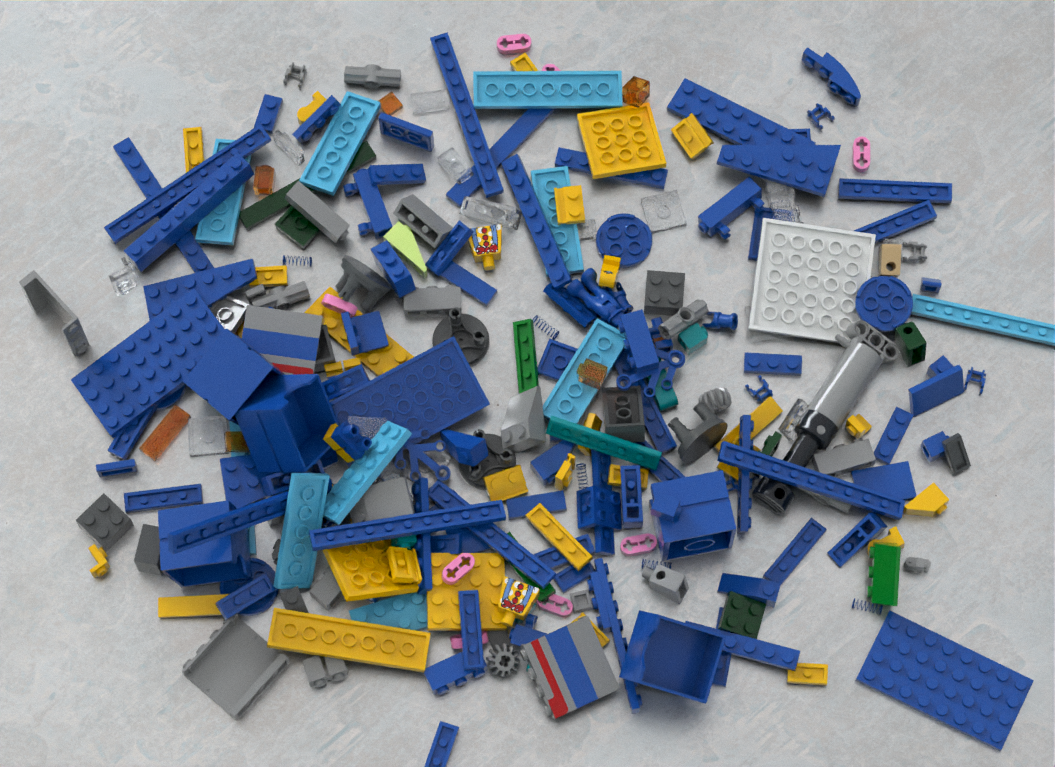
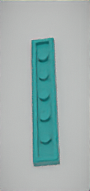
M552 415L545 433L653 470L657 469L662 455L660 451Z

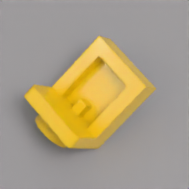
M860 414L850 416L845 425L847 431L857 439L863 437L872 428Z
M93 544L88 549L98 564L89 571L95 578L106 574L110 565L105 559L108 555L103 548L100 547L98 549Z

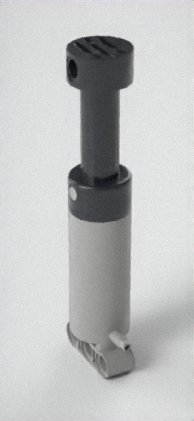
M859 320L847 327L846 332L851 341H848L839 334L835 336V340L846 349L795 426L794 431L798 437L784 457V461L806 467L817 449L826 450L881 363H887L899 356L898 346L866 321ZM856 326L859 327L860 334L856 332ZM871 338L875 340V346L871 343ZM886 349L889 350L890 357L886 355ZM765 476L762 477L752 492V496L759 504L780 515L786 513L795 499V495L791 491L792 485Z

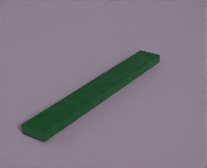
M367 141L360 145L345 175L376 159V154ZM300 178L240 211L239 218L245 228L249 230L290 207L291 204L284 197ZM307 187L312 193H315V192L318 191V190H315V189H312V188Z

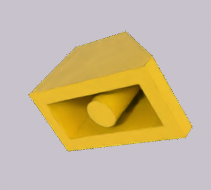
M933 482L904 506L903 513L905 515L933 517L937 513L940 515L948 508L946 505L949 499Z

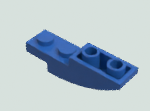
M807 47L802 55L803 63L807 67L818 71L819 75L823 78L829 79L827 86L830 91L844 97L847 103L858 106L861 99L859 89L843 65L826 52L821 57Z

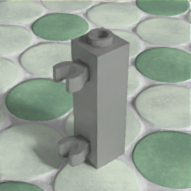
M297 181L285 195L284 199L335 243L339 239L342 241L349 234L347 230L350 225L300 181Z

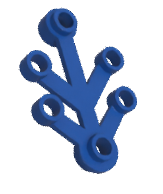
M655 348L657 357L664 359L659 362V368L638 374L635 373L631 376L621 374L617 377L616 386L621 391H627L630 389L631 384L651 375L649 384L644 389V396L647 399H652L655 396V387L661 370L668 368L666 378L661 382V388L669 391L673 386L672 380L676 369L681 368L685 363V355L679 350H672L668 353ZM628 354L627 363L630 365L629 357H631V355ZM677 357L679 362L675 363L672 359ZM626 381L627 386H621L620 383ZM664 382H669V383H670V386H669V387H665V386L663 385V383H664ZM647 390H652V391H653V394H652V395H648V394L646 393V391H647Z
M428 428L410 431L412 435L409 439L421 437L426 440L430 438L431 432ZM423 430H427L429 432V435L427 437H423L421 435V432ZM409 440L405 442L403 446L409 450L410 479L413 482L417 481L412 478L414 472L419 474V478L421 477L418 458L435 471L437 479L440 481L449 479L451 475L450 469L445 465H438L423 452L433 450L438 452L444 451L446 448L444 441L438 440L435 443L415 445ZM439 442L444 444L441 450L436 447ZM403 446L396 453L395 467L399 470L406 467V461L403 459ZM397 461H404V466L398 467ZM443 469L447 472L445 477L439 475L440 470Z

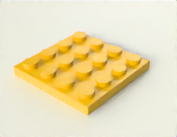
M649 102L577 114V122L593 179L666 168L667 163Z
M391 539L322 550L346 602L415 593L418 591L419 586L416 582H393L386 552L388 547L392 546Z
M431 553L432 590L426 593L427 631H461L458 591L478 590L481 631H505L507 626L501 623L504 614L498 611V603L505 576L504 558L498 553H469L475 560L472 570L457 583L449 585L442 580L443 569L460 554ZM462 559V564L459 567L469 566V560L464 561ZM455 569L452 573L447 571V577L454 578V575L457 572V570Z

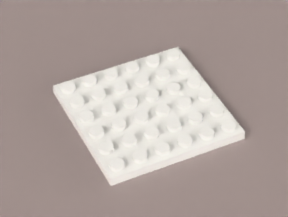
M763 218L748 330L838 343L835 340V336L839 334L848 341H851L846 330L850 324L860 320L856 312L855 300L859 288L865 281L871 278L876 234ZM856 326V332L860 334V329Z

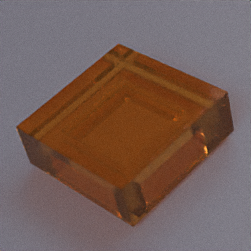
M393 92L378 100L381 103V110L390 116L403 108L402 103Z

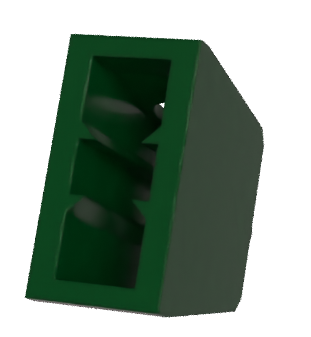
M914 322L905 323L897 327L894 340L907 367L924 361L927 342Z

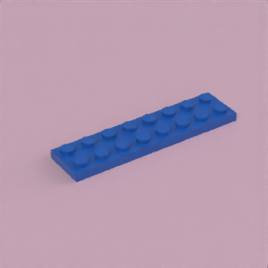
M684 78L667 106V111L683 119L693 113L704 129L736 145H816V142Z

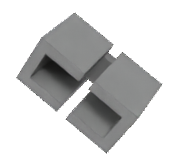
M318 655L302 660L310 687L318 688L324 686L328 680L340 681L348 675L344 660L324 657L329 672L327 674L324 672Z

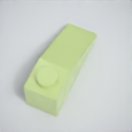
M398 221L383 236V239L389 242L402 260L426 279L428 277L427 268L415 241L413 231L408 225H403Z

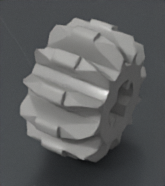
M723 387L704 392L698 398V401L703 402L712 413L725 410L732 403L730 393L727 388Z
M503 643L502 648H500L496 644L495 649L497 651L494 652L490 649L489 653L493 656L486 657V660L491 662L487 667L489 669L494 668L492 671L494 675L499 672V675L504 677L506 671L511 676V668L515 671L518 670L514 663H520V660L515 658L519 655V652H513L514 646L512 645L507 648V644ZM502 656L507 658L505 659V664L500 662Z

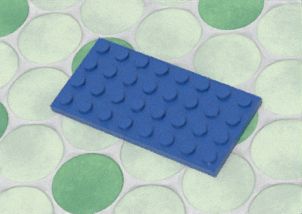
M193 288L73 377L71 381L110 436L114 438L134 421L145 415L146 412L184 386L185 383L182 381L225 329Z
M454 336L330 402L339 426L344 421H347L350 425L355 424L359 428V433L370 440L375 437L380 427L387 421L404 427L409 431L428 428L432 436L490 405ZM423 430L421 432V435L423 437H427L429 435V432L427 430ZM420 437L408 440L415 445L424 439ZM354 461L346 462L348 468L354 463Z
M889 610L855 681L987 746L1001 751L1034 680Z

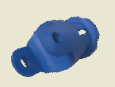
M620 282L616 283L617 292L612 291L609 287H605L624 310V314L633 311L634 308L626 299V293Z
M708 311L706 315L714 316L713 321L710 324H702L706 328L720 329L724 327L735 330L738 325V315L736 313L729 315Z

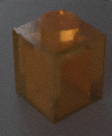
M633 76L622 87L623 103L639 108L650 97V81Z
M269 165L256 166L253 184L255 194L271 195L274 193L275 168Z
M586 358L584 364L580 363L576 374H579L578 381L600 390L607 375L608 367Z

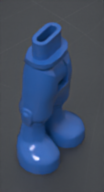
M588 268L582 274L581 282L578 279L573 280L567 286L566 291L569 295L583 300L587 308L593 310L600 317L607 320L609 324L613 323L618 328L617 323L620 322V315L624 314V310L613 296L609 294V291L598 285L596 282V271L593 268ZM584 287L594 293L595 296L590 295Z

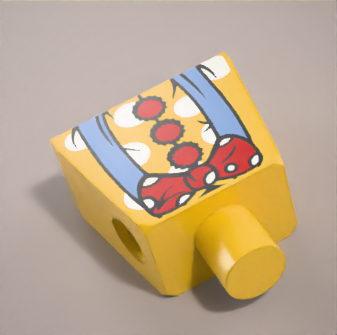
M501 224L470 228L474 233L467 241L474 262H483L484 270L495 269L494 260L501 259Z
M504 576L498 603V611L504 614L501 623L512 627L515 618L524 621L538 599L540 589Z

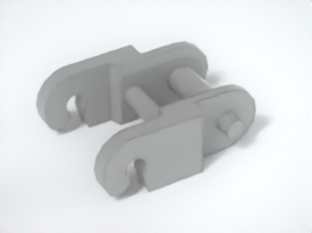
M292 62L289 65L290 69L287 68L283 83L286 84L288 78L294 75L300 78L298 87L301 88L305 78L304 71L306 72L307 69H305V65L299 67ZM293 69L301 71L300 74L293 73Z
M912 241L908 244L903 242V246L912 247L914 256L909 258L903 257L904 262H917V260L924 261L927 259V256L924 254V249L927 248V245ZM916 249H920V255H916Z
M908 557L904 563L905 569L921 573L923 568H925L924 572L927 573L931 566V562L928 559Z

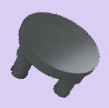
M348 255L343 257L341 267L344 270V274L335 285L341 291L338 296L340 298L343 297L342 299L348 302L356 289L364 288L369 291V294L360 304V307L370 312L378 299H381L392 287L383 277L367 265Z
M455 307V311L451 308L449 316L443 319L434 330L432 338L433 347L454 336L470 367L478 364L488 352L489 333L485 325L472 315L461 314V310Z
M699 402L693 408L703 420V423L696 428L687 429L677 417L668 423V426L675 432L678 440L681 442L678 454L683 463H691L709 452L721 440L728 427L727 423L715 413H712L703 402Z
M478 429V433L474 431L473 436L485 438L489 456L475 466L459 462L458 465L462 477L469 485L480 490H486L482 477L515 466L516 455L512 450L503 449L500 436L485 434L483 430Z

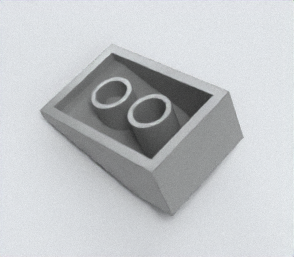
M540 386L510 398L501 428L503 449L521 452L546 442Z
M406 477L372 484L349 512L352 523L415 514Z

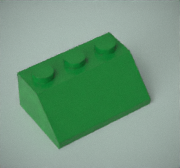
M873 542V547L869 548V558H872V566L868 567V578H871V586H867V598H870L871 603L897 606L901 546L897 543Z

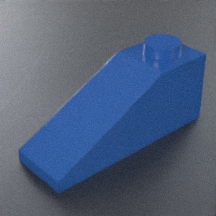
M448 429L439 431L441 440L446 444L445 449L459 463L475 466L489 456L485 438Z
M562 440L530 462V468L543 486L547 483L552 484L555 482L557 472L564 460L567 461L568 453L572 454L577 444Z
M640 465L620 466L623 528H642L643 509Z
M875 512L868 513L827 553L839 567H842L888 526Z
M722 573L717 592L727 595L729 591H733L774 608L781 583L763 578Z

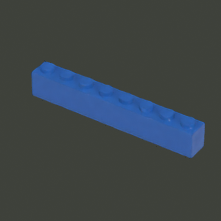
M236 153L124 250L132 264L140 272L147 268L254 175L250 164L239 153Z

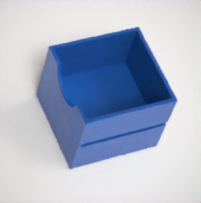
M226 328L182 382L204 400L208 401L212 407L229 421L239 425L235 414L256 388L271 375L285 374L241 337Z
M318 374L271 375L251 394L235 414L258 472H306L331 448L323 440L330 425L336 423L339 426Z
M723 470L651 484L652 499L649 500L650 512L658 491L681 499L679 506H682L679 518L675 517L673 523L651 515L661 561L732 548L736 524Z
M227 500L158 510L161 571L181 588L251 578L248 528L176 554L169 552L168 533L237 508Z
M639 610L619 677L706 704L726 636L662 615Z

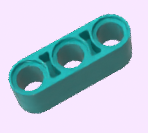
M665 369L661 370L655 387V396L653 397L660 412L679 405L673 387L669 391L661 388V382L667 375ZM651 375L645 378L647 384H649ZM664 382L663 385L669 387L670 383Z

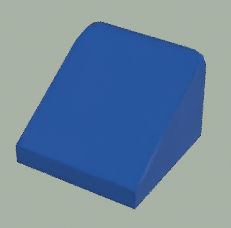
M922 277L920 290L939 293L942 285L941 280Z

